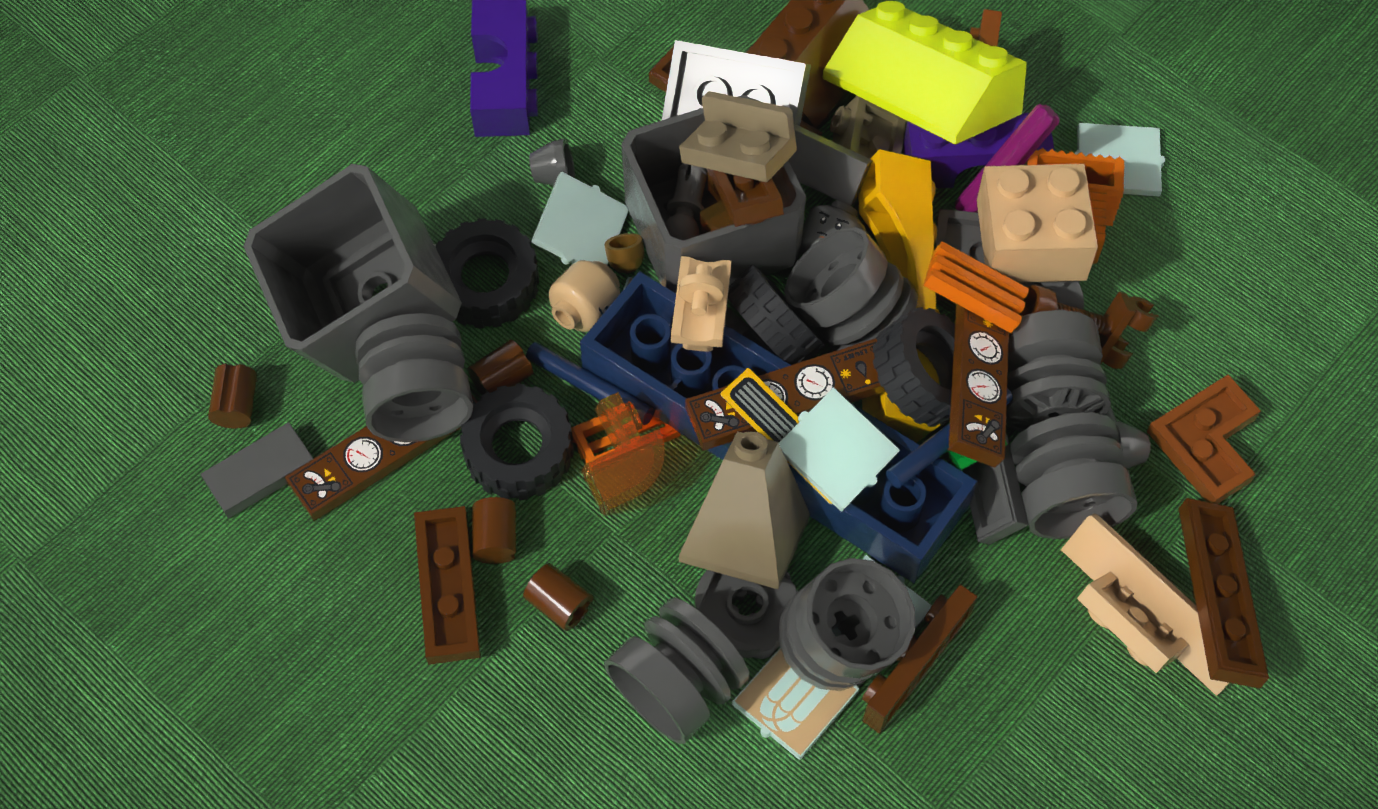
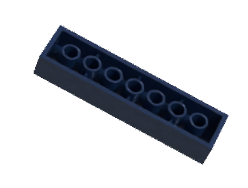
M639 271L580 341L582 368L654 407V416L700 445L685 408V399L728 386L747 368L759 376L791 365L727 325L724 327L722 347H713V350L710 352L686 350L683 348V344L671 343L676 293ZM851 403L900 450L876 475L877 483L873 487L866 486L841 512L835 505L829 504L789 463L788 465L811 518L915 584L968 509L977 481L943 459L938 458L903 486L896 488L888 480L886 471L920 445ZM732 442L708 449L707 451L723 460Z

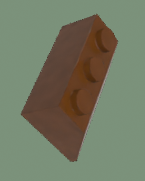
M790 0L746 52L811 65L801 120L820 130L849 94V91L824 80L823 70L857 15L869 10L863 0Z

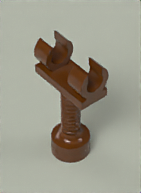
M1030 285L1028 287V295L1023 300L1026 302L1025 307L1019 314L1025 316L1040 311L1066 310L1080 312L1092 318L1099 331L1103 354L1101 364L1103 362L1115 369L1124 368L1133 354L1124 351L1128 342L1120 337L1126 326L1129 325L1138 331L1147 332L1159 316L1149 313L1154 306L1152 303L1137 296L1130 298L1123 292H1118L1105 314L1099 315L1057 302L1056 293L1053 290L1037 285Z

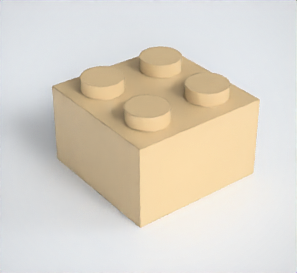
M1085 164L985 166L977 197L985 265L1018 283L1087 281L1098 245Z

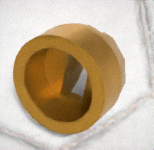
M633 233L620 234L611 237L605 242L607 260L610 266L617 272L628 274L636 271L642 264L645 251L640 235Z

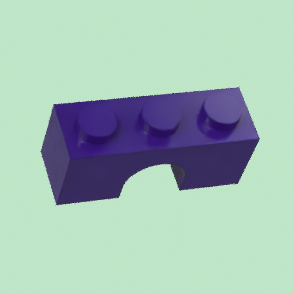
M472 0L471 37L476 63H496L501 65L499 68L488 72H471L470 112L475 137L530 135V117L538 116L537 89H530V80L538 79L537 52H530V43H538L536 15L528 16L526 0Z
M1022 113L956 145L907 121L902 152L903 155L931 161V178L936 188H954L957 175L967 168L986 165L1029 113ZM1052 132L1037 150L1044 148L1047 152L1051 149L1055 151Z

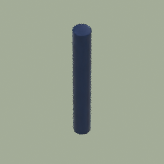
M534 342L528 348L526 353L527 360L643 425H647L652 420L655 413L654 407L537 342Z
M1008 388L1006 406L1013 401V395ZM950 423L886 471V476L893 486L900 488L948 451Z

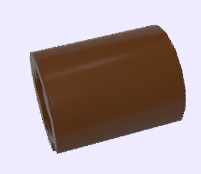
M511 339L467 368L471 380L481 395L486 392L491 393L500 386H516V384L521 383L534 374L532 365L525 357L523 350Z
M227 363L215 368L208 419L212 423L231 429L247 427L251 423L257 373L254 369L242 364L232 366Z
M488 497L476 501L473 504V558L478 562L486 564H502L514 560L516 554V504L512 500L501 497Z
M551 563L545 564L533 575L523 593L525 600L565 631L573 629L584 618L590 603L594 600L592 594Z

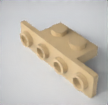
M1097 514L1088 516L1061 549L1093 580L1077 599L1088 609L1090 617L1098 625L1112 631L1127 646L1128 652L1137 662L1149 666L1155 673H1158L1175 659H1178L1207 688L1218 696L1230 683L1211 680L1209 677L1196 605Z

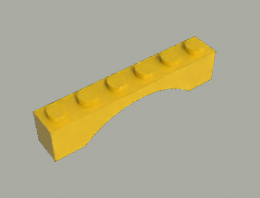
M879 149L870 158L873 161L858 196L859 214L874 234L880 248L885 253L887 261L896 265L900 269L902 276L908 278L915 286L918 294L916 308L923 307L924 310L931 308L940 314L939 310L936 309V292L923 286L937 237V226L933 222L932 206L936 187L931 178V161ZM917 349L918 357L924 369L939 384V377L934 366ZM887 392L862 399V410L915 443L940 426L939 424L935 427H928V424H918L914 422L913 418L906 417L899 411L898 406L890 401L887 397Z

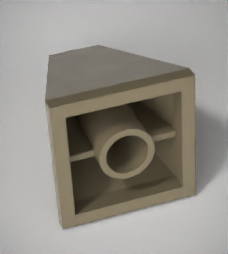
M737 431L681 549L679 562L779 589L807 526L810 513L778 442L768 440L757 432L742 433Z

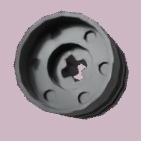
M857 227L842 228L825 236L813 245L797 261L787 278L784 289L786 302L806 323L816 328L818 336L827 342L833 351L875 339L884 328L909 311L916 309L918 301L915 286L908 278L902 276L900 269L896 265L887 261L883 250L866 231Z
M1066 310L1040 311L1022 316L1018 327L1012 333L1009 332L1007 388L1013 395V401L1006 406V423L1010 428L1022 432L1031 425L1061 415L1089 412L1105 415L1108 413L1111 404L1110 395L1105 386L1107 382L1106 373L1100 365L1103 354L1099 331L1092 318L1080 312Z
M401 314L378 321L365 329L357 338L355 356L356 362L359 365V380L363 384L362 402L366 426L373 435L387 441L405 443L427 441L451 433L460 428L461 424H465L471 417L473 402L468 376L463 370L465 358L461 350V336L453 322L432 314Z
M1089 412L1052 417L1031 425L1019 433L1010 444L1013 462L1016 465L1018 482L1026 487L1022 492V498L1030 532L1038 537L1069 539L1084 520L1092 514H1097L1110 527H1114L1128 519L1137 510V499L1129 470L1121 465L1123 461V448L1118 443L1116 423L1107 415Z
M849 558L829 565L787 602L779 619V644L787 664L800 679L819 689L846 690L862 684L874 674L882 671L907 650L915 631V608L907 588L891 570L872 560ZM838 628L842 635L836 637L832 629Z
M673 597L668 599L659 608L660 617L652 616L644 622V629L651 644L636 636L629 637L604 661V666L608 676L622 696L649 724L668 739L678 744H685L710 719V711L702 696L718 705L725 704L730 699V689H740L749 680V670L734 645L715 624L686 601Z

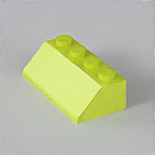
M884 1L879 3L876 8L857 15L824 68L823 79L956 145L1022 114L1027 62L1008 54L1004 48L990 46L972 38V35L968 32L956 31L940 24L934 17L913 12L905 8L904 4L900 2Z

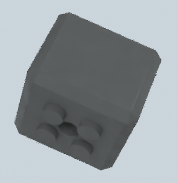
M746 95L738 96V97H741V98H746V99H751V100L759 101V100H757V99L748 97V96H746ZM703 108L630 130L621 144L626 206L639 235L642 237L643 245L660 284L674 293L677 292L681 256L691 257L704 262L732 261L729 284L731 285L753 264L767 276L794 267L801 254L806 196L789 161L772 177L782 197L784 215L768 218L758 224H745L735 227L710 175H708L702 199L705 213L704 217L697 221L700 235L684 241L669 235L665 221L671 216L668 214L666 207L669 200L674 197L678 168L684 164L681 161L679 146L705 121ZM688 164L689 168L687 174L690 175L691 165ZM708 222H716L724 227L705 234L700 230V227Z
M351 164L250 229L243 246L285 346L341 380L353 383L359 380V365L356 362L355 343L361 333L380 320L401 314L414 313L438 315L452 322L457 318L462 304L417 207L367 166ZM383 283L388 284L386 289L372 297L373 291L377 286Z

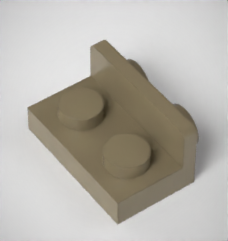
M708 91L702 97L705 121L679 146L681 161L684 164L768 182L797 151L793 113L789 107Z
M856 96L846 107L841 106L835 112L830 124V131L833 133L832 142L869 159L879 149L901 154L906 120Z

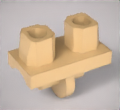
M681 256L671 343L683 344V348L686 350L706 352L712 351L713 347H722L732 261L704 262L691 257Z

